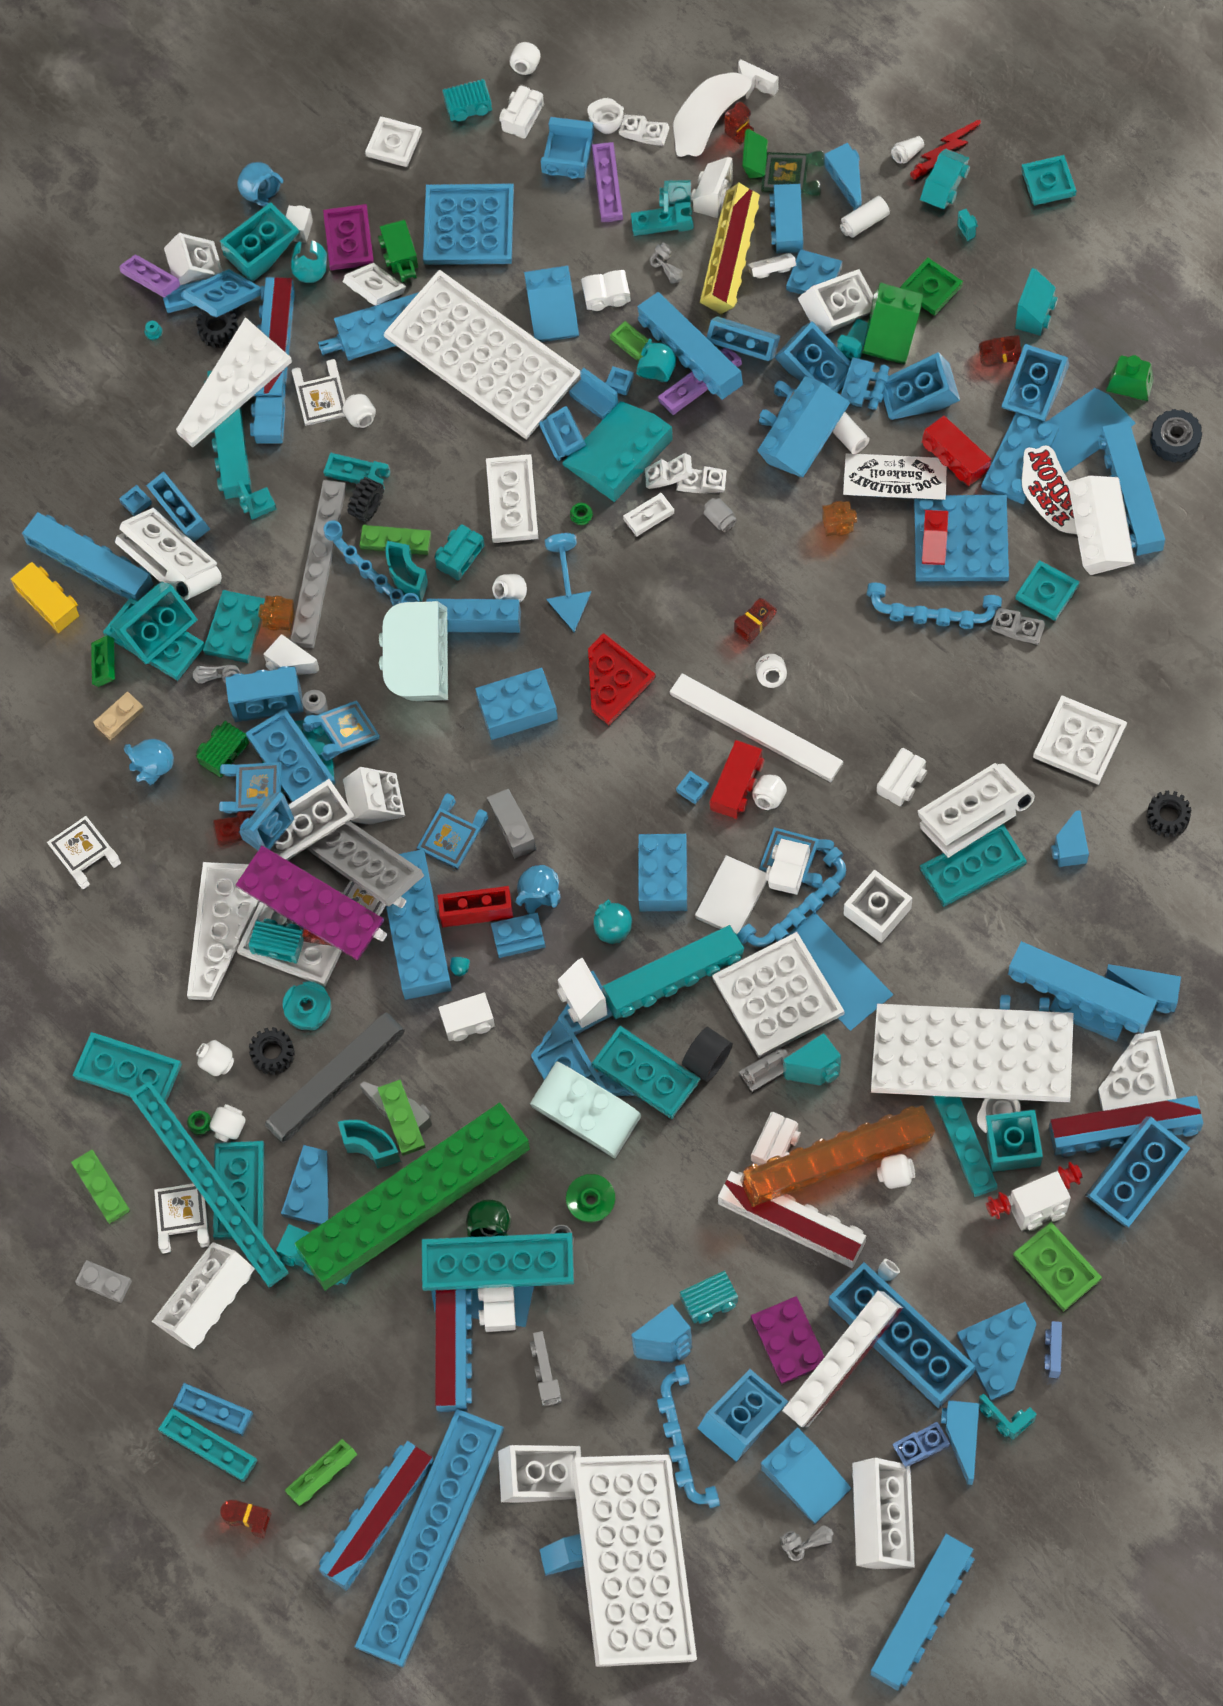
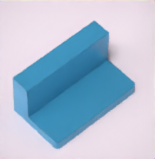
M582 368L580 371L581 380L569 391V395L603 420L618 404L617 391L587 369Z

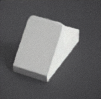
M740 59L738 62V73L745 75L752 81L750 89L745 94V98L747 99L755 87L763 93H769L774 96L778 91V76Z

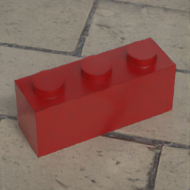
M942 416L924 430L921 443L925 449L932 452L944 466H947L954 472L960 481L970 486L987 474L992 459L948 418Z
M735 740L710 799V810L735 819L738 818L740 812L744 813L748 803L746 796L748 792L753 791L757 780L754 778L756 772H761L765 759L762 758L761 748Z
M509 886L437 895L442 928L513 918Z

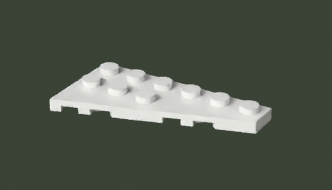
M245 317L177 427L178 435L190 446L194 447L291 364V357Z
M203 862L187 991L188 999L213 1000L260 902L235 886L249 864Z

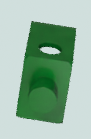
M1136 355L1130 357L1119 356L1111 371L1106 391L1148 401L1154 381L1152 364L1141 360Z

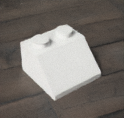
M727 157L708 163L705 171L700 172L698 178L699 186L693 190L690 199L693 202L694 212L719 218L726 190L730 189L733 184L732 158Z
M178 233L164 247L171 274L179 279L180 285L203 279L207 280L223 272L214 241Z
M581 958L558 979L559 989L556 991L562 1002L567 1001L570 1007L568 1013L574 1023L578 1021L581 1028L607 1016V1008L602 991L585 961Z

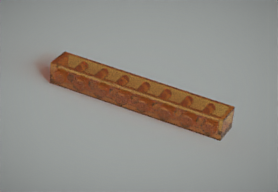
M923 1105L916 1108L910 1106L895 1116H892V1114L885 1115L876 1123L870 1124L867 1122L857 1127V1130L849 1133L848 1131H842L830 1140L820 1139L814 1142L811 1147L805 1149L803 1147L796 1148L789 1155L783 1157L780 1155L774 1156L765 1164L759 1166L758 1164H752L744 1169L740 1182L753 1207L931 1141L935 1129Z

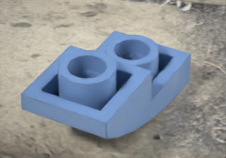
M935 1422L917 1433H911L892 1445L903 1465L908 1467L949 1447L950 1443L939 1423Z

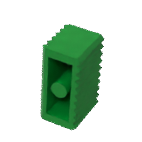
M224 721L221 726L217 725L211 732V738L207 743L203 742L200 744L196 751V758L200 765L221 778L223 774H220V766L223 764L232 765L240 754L243 753V750L246 749V746L249 745V740L245 733Z

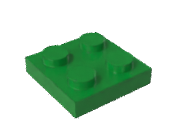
M927 257L900 288L923 294L921 307L935 316L963 286V281Z

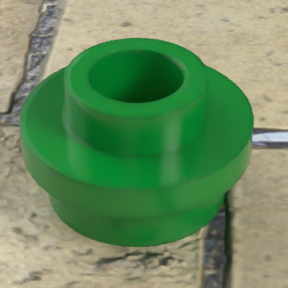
M577 503L570 510V518L577 525H585L593 517L591 507L585 503ZM583 513L585 516L579 517L578 514Z
M195 1111L188 1117L187 1126L193 1134H205L210 1130L211 1117L205 1111ZM199 1120L204 1121L201 1127L196 1126V1122Z

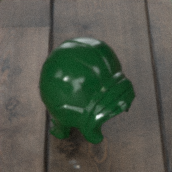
M490 1199L475 1203L467 1213V1237L509 1236L508 1231L511 1227L512 1218L506 1205Z

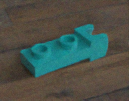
M677 203L675 206L669 207L668 213H664V208L631 213L634 236L672 230L681 232L694 229L691 217V203Z
M330 453L323 472L326 477L355 484L360 483L361 479L367 477L384 486L383 479L379 477H389L390 467L385 463L377 461L368 462Z

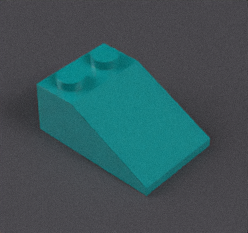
M270 202L220 240L223 255L249 281L253 282L270 269L297 236L299 229Z

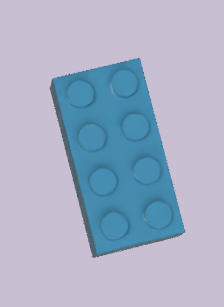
M1145 1117L1085 1196L1123 1226L1129 1227L1186 1155L1190 1147L1155 1119Z

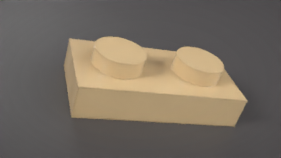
M127 691L93 723L111 741L145 709Z

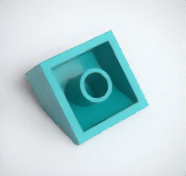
M1033 268L1030 271L1018 303L1015 329L1041 336L1043 329H1048L1051 320L1049 313L1050 310H1055L1058 297H1055L1056 287Z
M824 1033L783 1059V1076L786 1080L822 1085L825 1082L831 1083L840 1073L841 1055Z
M1035 1110L988 1115L985 1117L988 1153L992 1172L1041 1166L1043 1154Z

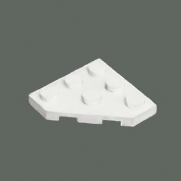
M1160 1030L1134 1036L1125 1052L1118 1059L1110 1074L1098 1089L1102 1111L1177 1099Z

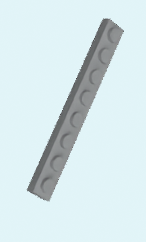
M323 480L290 640L299 647L314 648L335 547L333 541L325 537L323 528L328 521L340 522L347 488L346 482Z

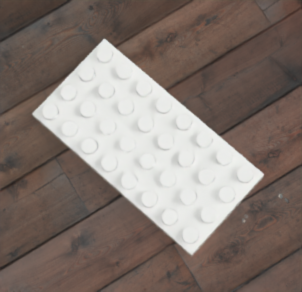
M441 270L432 277L384 332L385 338L526 440L539 426L540 421L546 418L581 376L579 369Z
M877 1004L871 1093L1070 1102L1073 1013Z
M670 1455L573 1458L571 1461L596 1667L694 1662L697 1660Z

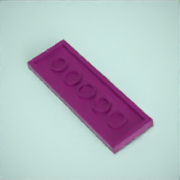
M264 846L260 847L235 885L236 888L357 961L384 922V919Z

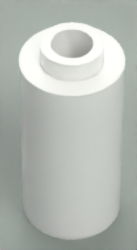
M880 196L873 198L841 218V231L846 236L855 237L890 214L888 205Z
M844 412L832 432L852 454H856L867 446L869 437Z

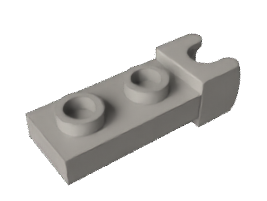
M543 1331L533 1333L534 1341L530 1342L532 1357L538 1356L539 1365L534 1367L537 1381H543L538 1383L542 1405L550 1406L562 1403L558 1380L552 1379Z

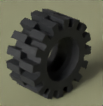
M202 310V315L199 314L198 320H196L202 342L205 341L207 346L211 343L213 348H216L217 344L222 348L225 342L228 346L230 339L232 340L239 329L233 311L230 310L215 317ZM222 321L226 323L222 330L212 331L209 329V326L214 322Z
M367 477L361 479L360 483H357L356 489L353 490V495L350 496L349 508L347 509L348 514L364 522L369 521L374 516V512H377V507L381 504L380 500L383 499L384 486Z
M1169 790L1165 791L1164 795H1162V792L1157 793V797L1154 796L1151 799V803H1149L1146 815L1148 817L1147 823L1148 825L1151 824L1150 829L1152 831L1157 830L1156 834L1159 836L1162 832L1165 833L1164 837H1169V834L1175 837L1178 832L1182 834L1184 828L1188 827L1192 811L1191 807H1189L1190 803L1188 800L1184 801V795L1181 794L1178 797V792L1176 791L1173 792V795L1169 794ZM1164 807L1174 808L1178 813V817L1174 821H1166L1160 816V810Z
M272 1027V1031H269L268 1028H264V1033L258 1031L257 1037H252V1044H249V1054L253 1064L259 1071L262 1070L264 1074L270 1072L271 1075H276L275 1071L279 1070V1073L284 1072V1067L287 1069L290 1067L289 1062L293 1063V1055H295L294 1046L289 1035L285 1034L282 1029L278 1031L277 1028ZM270 1043H276L281 1047L279 1056L274 1059H268L263 1056L264 1047Z

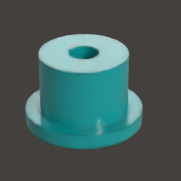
M156 321L147 322L144 331L145 336L151 340L158 339L162 335L161 326Z

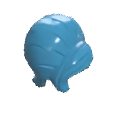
M252 162L240 172L238 190L248 201L257 203L260 206H266L269 204L268 199L275 196L279 191L280 183H283V179L278 173L273 172L267 164Z
M147 739L133 747L130 744L124 746L125 753L132 761L129 764V770L141 772L136 777L137 782L145 780L149 785H152L160 778V775L169 772L173 766V752L161 740Z
M536 865L525 870L518 880L516 904L521 906L525 903V909L529 914L535 913V910L541 905L555 908L561 900V894L558 890L559 878L557 873L545 865Z

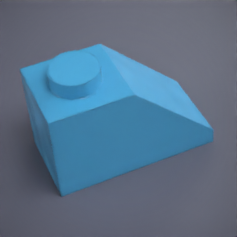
M1080 810L1074 812L1057 834L1055 845H1051L1052 857L1057 859L1059 867L1086 864L1088 862L1089 851Z
M580 1534L562 1538L540 1549L545 1575L584 1566Z

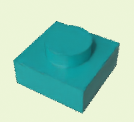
M963 209L958 212L957 225L968 241L975 238L978 224L976 218L970 215L967 209Z

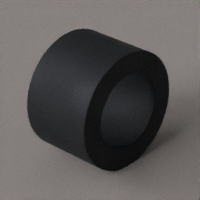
M705 1027L687 1050L682 1066L708 1082L717 1074L726 1061L733 1043L711 1028Z

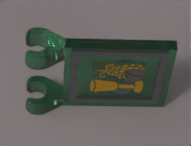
M767 152L765 176L762 178L761 192H774V185L800 184L801 193L819 196L821 194L820 182L810 181L806 183L809 164L819 167L824 165V152Z

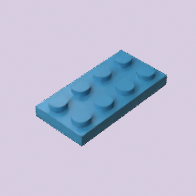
M1016 413L982 482L981 488L998 495H1007L1008 499L1024 504L1027 499L1022 488L1024 451L1026 448L1051 447L1059 431V426Z
M286 709L246 732V737L264 763L281 762V787L291 802H294L328 779H330L332 784L336 783Z

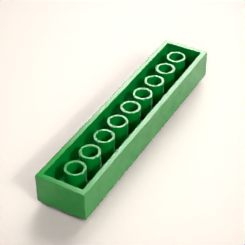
M499 1102L294 1243L296 1250L326 1291L529 1151V1140Z

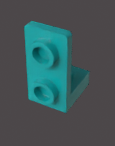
M691 180L664 181V188H660L659 205L664 207V213L669 212V205L691 203Z
M861 319L856 320L847 336L841 334L837 341V348L850 361H852L853 357L860 359L863 355L862 350L868 322Z
M242 479L237 480L239 489L236 492L240 499V506L244 513H249L251 519L277 509L267 487L249 494Z
M985 1394L979 1397L980 1411L987 1418L991 1416L997 1423L996 1428L1004 1437L1009 1436L1014 1440L1036 1420L1037 1414L1029 1407L1025 1412L1022 1409L1019 1410L1011 1418L1012 1423H1010Z

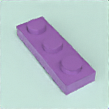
M136 254L119 266L122 274L164 298L180 287L178 278Z

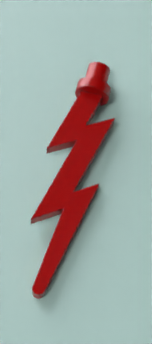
M977 120L941 138L940 141L946 142V144L921 155V158L928 159V161L922 164L918 163L915 169L910 172V176L916 180L918 177H923L927 174V171L934 168L939 153L944 149L953 151L968 144L969 141L959 138L978 127L981 121Z

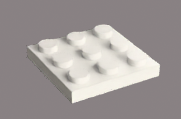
M1061 696L1034 752L1033 758L1099 785L1123 735L1127 722Z

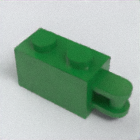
M401 220L380 226L381 235L377 237L380 248H385L386 253L383 254L386 267L391 266L393 274L399 273L401 282H405V279L412 277L417 279L415 268H418L417 255L406 221Z

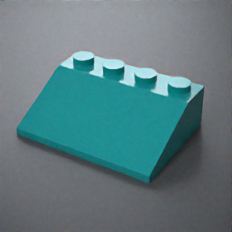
M620 401L584 439L586 446L570 454L562 464L610 500L616 502L645 471V468L672 442V426L653 413Z

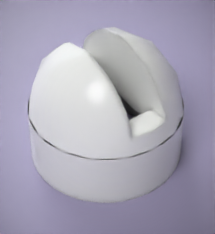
M884 1259L878 1267V1276L884 1281H891L900 1273L899 1268L888 1259Z

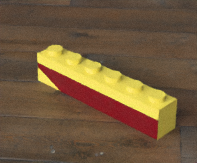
M740 183L726 190L700 299L701 304L719 314L733 309L737 303V291L742 282L741 274L746 264V253L750 247V235L755 226V214L759 208L758 201L760 195Z

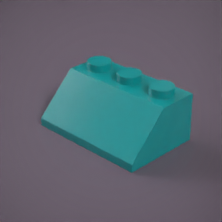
M161 581L114 621L110 627L123 644L144 664H147L198 619L174 587L169 583Z

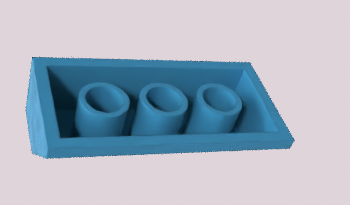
M804 376L757 451L768 465L803 478L850 402L824 383Z

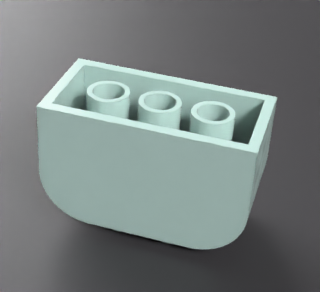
M438 601L405 602L393 606L386 613L383 620V633L379 634L380 647H383V656L379 658L380 670H383L386 686L393 693L410 701L448 700L447 607Z
M557 1061L530 1102L532 1108L614 1159L641 1118L640 1113L632 1106Z

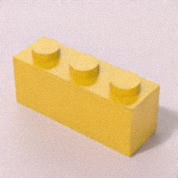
M31 562L11 578L13 586L60 633L79 617L76 608L78 604L70 595L66 597L62 593L64 590L57 581H50L49 575L43 567H37Z

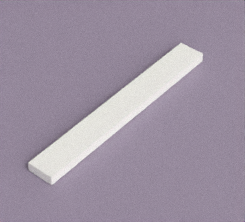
M683 673L670 690L671 696L829 782L833 781L843 765V760Z

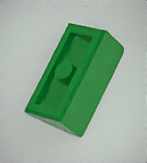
M746 129L742 167L750 179L764 177L768 140L756 132Z

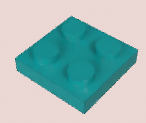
M1064 155L1021 165V171L1033 206L1076 196L1077 190Z
M1039 560L1016 594L1015 600L1056 621L1079 587L1080 582Z

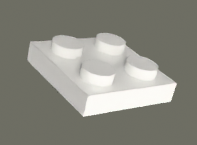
M380 116L365 151L366 156L407 167L421 136V127Z
M375 263L346 274L343 280L353 291L359 293L375 306L404 294L406 288L405 285Z

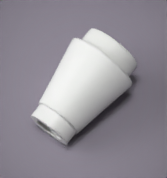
M917 136L896 143L891 149L892 157L899 164L907 163L924 148L923 139Z

